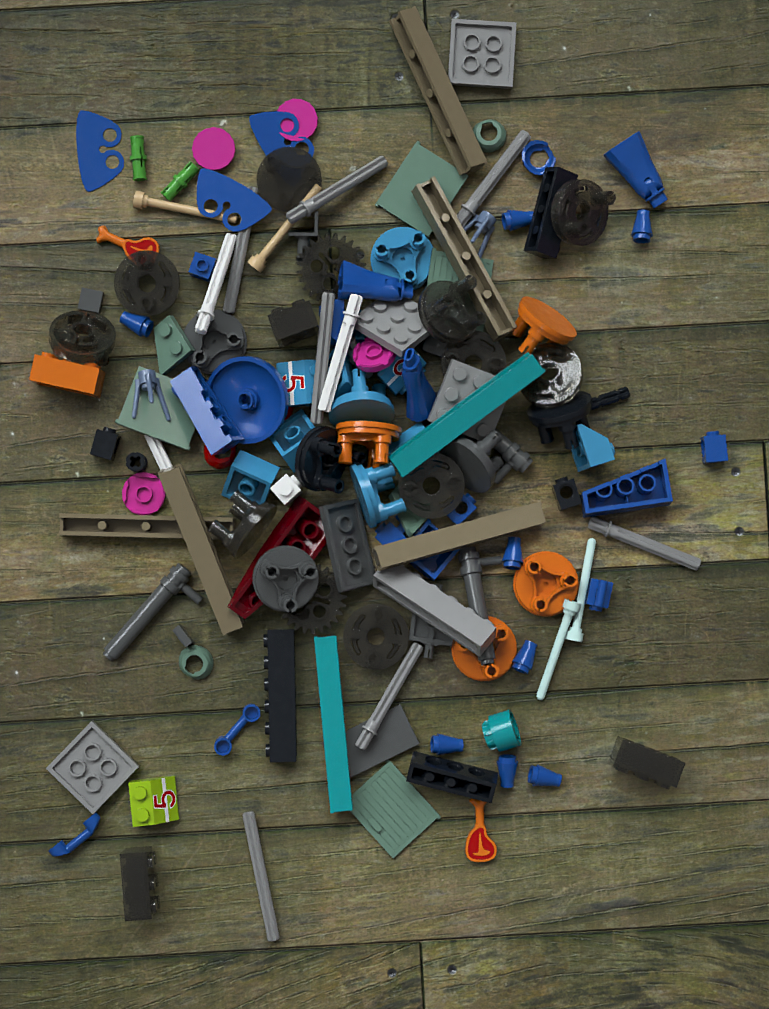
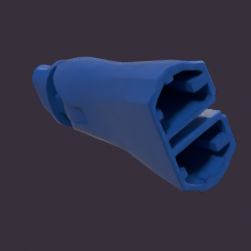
M640 131L603 155L627 180L635 192L642 199H645V202L649 201L653 208L668 200L663 192L665 188L652 162Z
M345 260L341 263L338 275V299H349L351 294L360 295L363 299L398 301L403 298L412 299L413 284L404 283V279H401L399 283L398 278L367 270Z
M408 348L402 365V378L407 393L406 417L412 421L420 422L428 419L436 395L425 377L419 355L415 354L413 348Z

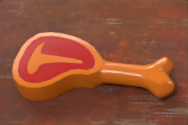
M104 225L98 228L99 236L96 238L97 243L108 241L122 247L127 258L140 268L149 269L155 264L160 252L159 244L155 239L147 237L134 241L110 233Z
M471 798L469 802L475 807L476 824L467 836L465 854L471 861L487 862L494 859L497 853V846L487 835L484 823V806L487 802Z

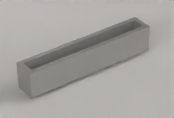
M404 565L382 571L377 570L373 575V587L479 657L495 639L496 627L490 620L481 618L473 609L464 607L456 598L446 595L436 585L429 584L418 573H412Z

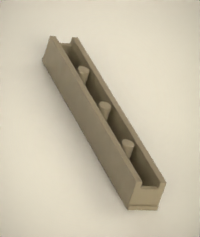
M416 6L399 11L398 16L390 19L389 23L459 175L476 172L488 162Z
M431 177L430 180L417 184L411 192L493 342L512 334L517 325L436 177Z
M182 464L161 469L158 472V476L223 636L243 628L244 618L227 607L234 593Z
M540 501L374 547L371 551L374 554L378 571L537 528L543 526L542 524L546 523Z
M59 513V535L184 539L175 516ZM203 517L211 539L235 540V518Z

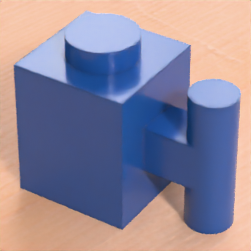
M383 522L375 530L377 533L375 538L382 545L406 539L403 535L405 530L401 522L397 527L391 522L387 525Z
M593 578L589 579L585 604L590 605L589 609L602 612V608L608 609L613 583Z

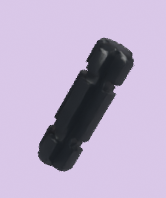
M622 387L618 391L613 390L599 395L598 398L593 397L591 410L600 408L599 406L603 407L618 402L619 399L629 398L630 392L628 388Z

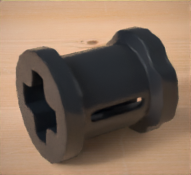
M132 452L126 457V466L131 471L142 472L148 465L147 458L139 452ZM133 458H141L139 461L141 463L140 467L136 465L133 467Z

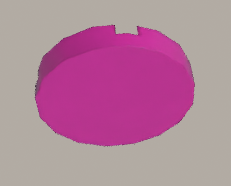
M291 99L279 106L277 111L292 113L299 122L298 132L294 136L280 133L285 140L290 142L301 141L304 139L298 137L309 139L314 135L318 124V117L315 109L309 102L302 99ZM285 118L281 121L280 127L284 132H290L294 128V122L289 118Z
M216 127L206 128L199 132L192 145L193 157L198 165L213 171L225 169L233 161L236 152L234 140L230 134Z
M369 337L364 338L365 341L361 344L359 342L353 350V360L357 368L371 373L387 368L394 362L397 356Z
M147 472L136 473L124 483L122 489L124 504L132 513L138 515H151L157 512L163 506L166 498V493L160 479L156 475Z

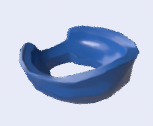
M531 141L522 151L523 166L533 174L543 175L545 167H554L556 163V157H554L548 147V143L545 141ZM544 150L549 159L544 166L534 167L530 162L531 154Z

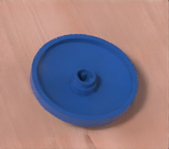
M240 356L223 362L212 372L207 382L244 437V440L240 443L252 444L263 441L280 429L287 416L289 396L282 376L271 364L257 357Z

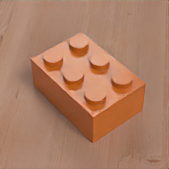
M42 352L41 355H34L29 377L30 381L42 386L100 398L106 373L101 370V366H98V364L85 361L84 365H82L76 359L63 357V360H59V357L47 352Z

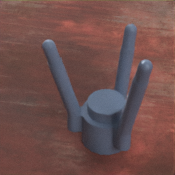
M482 211L480 215L476 214L463 227L466 232L475 224L474 227L477 231L470 240L471 243H474L481 233H486L478 252L479 258L483 255L490 235L495 229L493 225L497 221L487 211Z
M155 370L139 371V379L135 380L132 418H136L140 388L142 387L143 391H148L151 404L154 403L153 390L156 388L166 420L170 421L169 411L160 387L159 378H156Z

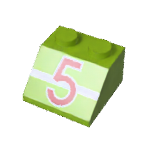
M175 776L131 780L128 783L133 827L179 820Z

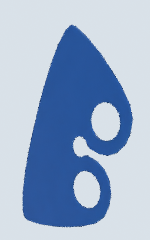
M81 110L78 113L76 125L77 154L82 183L86 191L90 192L103 186L122 171L124 159L121 153L116 150H107L105 153L99 151L102 145L105 147L116 146L121 140L122 133L119 126L113 121L98 114ZM108 128L114 129L117 133L116 139L112 142H108L103 138V133ZM115 155L119 159L118 167L110 169L106 166L105 162L108 156Z
M282 111L251 115L249 117L251 128L268 160L287 184L292 187L296 186L309 167L314 154V146L306 137H298L304 140L291 141L290 145L284 144L285 138L280 133L294 136L299 129L297 118L292 113ZM285 118H289L294 122V128L290 132H284L280 127L281 121ZM299 142H305L309 147L308 153L304 156L298 155L295 151V146Z
M205 168L200 169L197 181V205L200 213L205 217L214 218L218 216L223 210V203L229 202L231 206L223 214V224L228 230L238 232L254 225L271 212V206L249 188L216 171ZM209 199L215 200L218 205L217 210L213 213H208L204 209V203ZM231 213H238L241 216V223L238 226H231L228 223V216Z

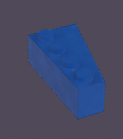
M666 458L582 492L580 499L582 501L583 518L669 506L673 499Z

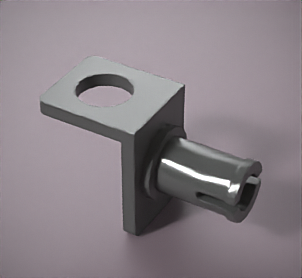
M315 211L314 233L288 232V236H295L297 238V258H303V248L305 249V258H311L310 238L318 236L319 211Z

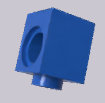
M195 252L188 273L192 277L210 283L217 259Z
M719 431L706 432V436L700 438L703 464L728 461L726 434L719 435Z
M461 492L443 512L455 525L460 524L477 508L474 505L476 501L469 493L464 495ZM457 502H464L467 505L466 513L459 514L455 511Z

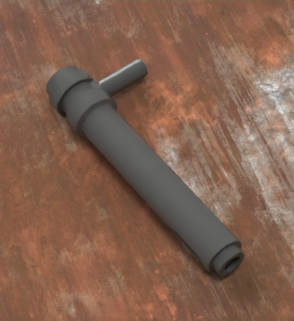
M495 428V431L498 433L492 439H495L500 434L502 441L493 449L506 462L496 473L494 482L499 484L512 468L516 472L520 471L523 473L533 460L528 452H523L520 449L521 446L516 442L510 441Z
M476 547L462 548L459 550L458 561L462 566L460 573L464 577L468 606L478 616L489 620L481 579L482 567L502 564V557L480 558ZM493 641L480 657L477 655L481 666L494 664L496 657Z
M178 563L176 566L173 565L171 567L170 573L167 576L164 575L160 580L159 586L105 646L103 655L112 662L114 659L117 660L173 595H177L180 590L196 604L202 600L203 597L186 584L190 580L189 577L192 573L182 564Z

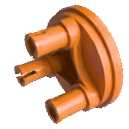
M528 296L520 300L518 307L519 317L515 321L517 328L512 334L520 338L528 325L531 328L528 331V336L519 346V351L522 353L529 346L525 353L529 352L531 354L539 342L548 338L549 340L540 352L542 356L551 360L560 345L568 344L574 340L577 335L575 328L563 315L544 302Z
M345 421L337 423L338 443L342 446V453L339 454L338 463L352 464V447L354 444L366 446L368 450L367 468H376L381 466V464H389V445H391V442L399 441V436L402 435V428L394 424L375 421Z
M542 551L529 555L523 560L521 569L515 571L513 578V590L516 599L525 610L538 616L548 617L562 613L564 599L574 601L578 592L579 582L574 566L564 556L555 552Z
M488 616V618L496 627V636L493 640L496 657L494 664L481 666L477 655L453 640L451 646L452 657L458 669L467 677L477 681H491L503 676L512 667V660L517 654V643L511 629L503 621Z

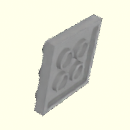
M452 19L448 77L451 84L455 86L512 89L516 23Z
M408 298L398 301L375 300L358 314L360 318H357L354 329L402 358L408 348L416 347L442 326L443 318Z
M451 359L427 420L434 422L496 375ZM506 401L462 434L482 441L490 431L495 430Z
M92 720L46 769L94 814L136 771L139 765Z

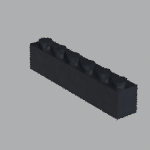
M268 629L267 634L263 636L264 647H268V656H264V669H268V678H264V690L269 691V700H265V713H269V722H265V735H269V744H266L265 747L266 757H270V762H296L295 629Z

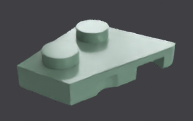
M168 315L154 327L159 372L161 375H167L191 355L195 349L173 315Z

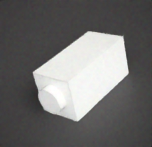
M287 474L270 488L285 506H288L303 492L300 489L302 485L294 475L289 477Z

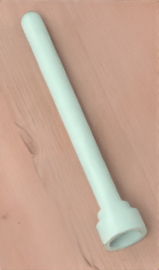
M589 538L587 541L576 601L581 604L579 613L576 612V615L573 617L572 627H569V631H567L566 640L583 641L584 634L580 628L596 546L594 538Z
M564 599L562 605L564 616L536 694L538 700L545 698L572 617L576 615V612L579 613L581 604L576 601Z

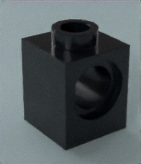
M104 427L103 430L97 429L90 455L114 461L121 436L116 434L115 429Z
M566 476L555 480L556 484L551 486L559 511L582 504L574 478L568 480ZM562 487L570 488L572 494L569 499H564L560 495Z

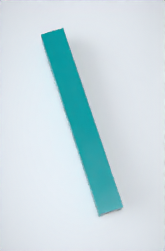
M525 353L389 454L388 458L403 478L546 372L545 369L540 366L533 354Z
M337 636L314 637L330 814L334 812L353 810Z

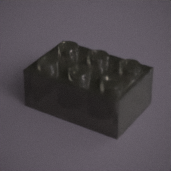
M304 299L297 300L291 303L292 307L286 309L278 307L271 310L270 315H267L280 348L318 335L319 325L309 300L306 302Z
M617 736L609 761L613 763V767L616 770L628 774L629 770L633 771V775L645 781H649L650 778L654 779V783L666 789H670V786L677 788L685 766V762L679 758Z
M152 846L125 848L120 853L125 921L152 919L157 910L160 909L159 895L156 896L155 894L156 887H158V874H154L153 869L157 863L156 852H152Z

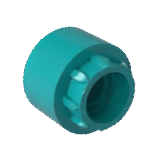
M510 709L489 715L488 720L483 722L482 730L489 749H498L499 752L521 746L519 729Z

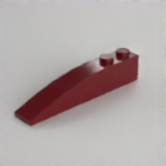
M301 496L296 498L252 561L230 600L228 608L246 619L264 604L254 591L252 575L258 559L269 549L281 545H290L302 549L313 560L327 543L320 511L317 507Z

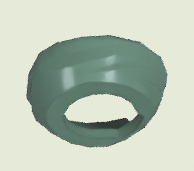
M488 119L481 121L473 128V132L483 152H494L500 149L506 141V130L496 120ZM492 124L496 128L497 136L494 140L486 141L481 137L482 125Z
M188 646L180 653L179 668L192 679L206 678L213 669L212 655L202 646ZM197 655L202 659L203 667L200 671L192 674L185 668L188 657Z

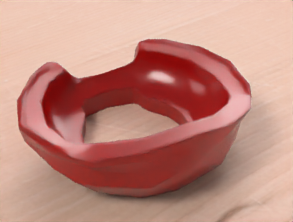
M205 445L203 448L205 461L216 469H224L231 466L234 462L236 445L231 448L230 456L223 459H218L211 455Z

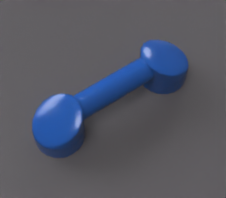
M251 703L245 705L240 719L225 736H220L215 740L214 749L217 754L222 756L229 754L232 749L231 741L248 722H255L259 719L260 709L257 705Z
M94 813L83 822L86 829L67 845L61 840L49 850V853L53 857L66 855L94 834L99 825L101 817L98 813Z

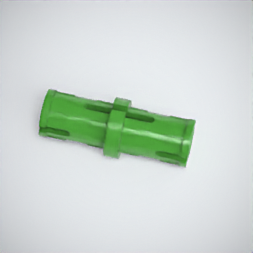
M134 135L130 137L132 154L130 161L133 167V181L147 180L145 166L147 155H145L144 136Z
M189 161L177 175L173 176V180L160 193L171 202L183 188L186 189L188 187L187 184L200 170Z

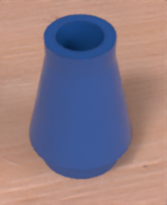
M642 209L637 211L631 233L633 241L636 243H649L650 238L653 237L650 211Z
M507 210V212L502 213L504 230L513 231L530 225L533 211Z
M124 311L120 317V323L140 337H148L154 326V322L147 316Z
M508 537L502 559L505 569H521L523 556L521 538Z
M525 640L524 645L512 660V668L523 674H528L529 670H532L537 644Z
M438 733L437 735H432L430 741L431 753L442 755L462 752L463 739Z
M512 754L499 755V760L496 762L501 787L512 788L514 787L518 761L516 756Z
M540 765L530 767L528 783H532L533 786H560L561 774Z

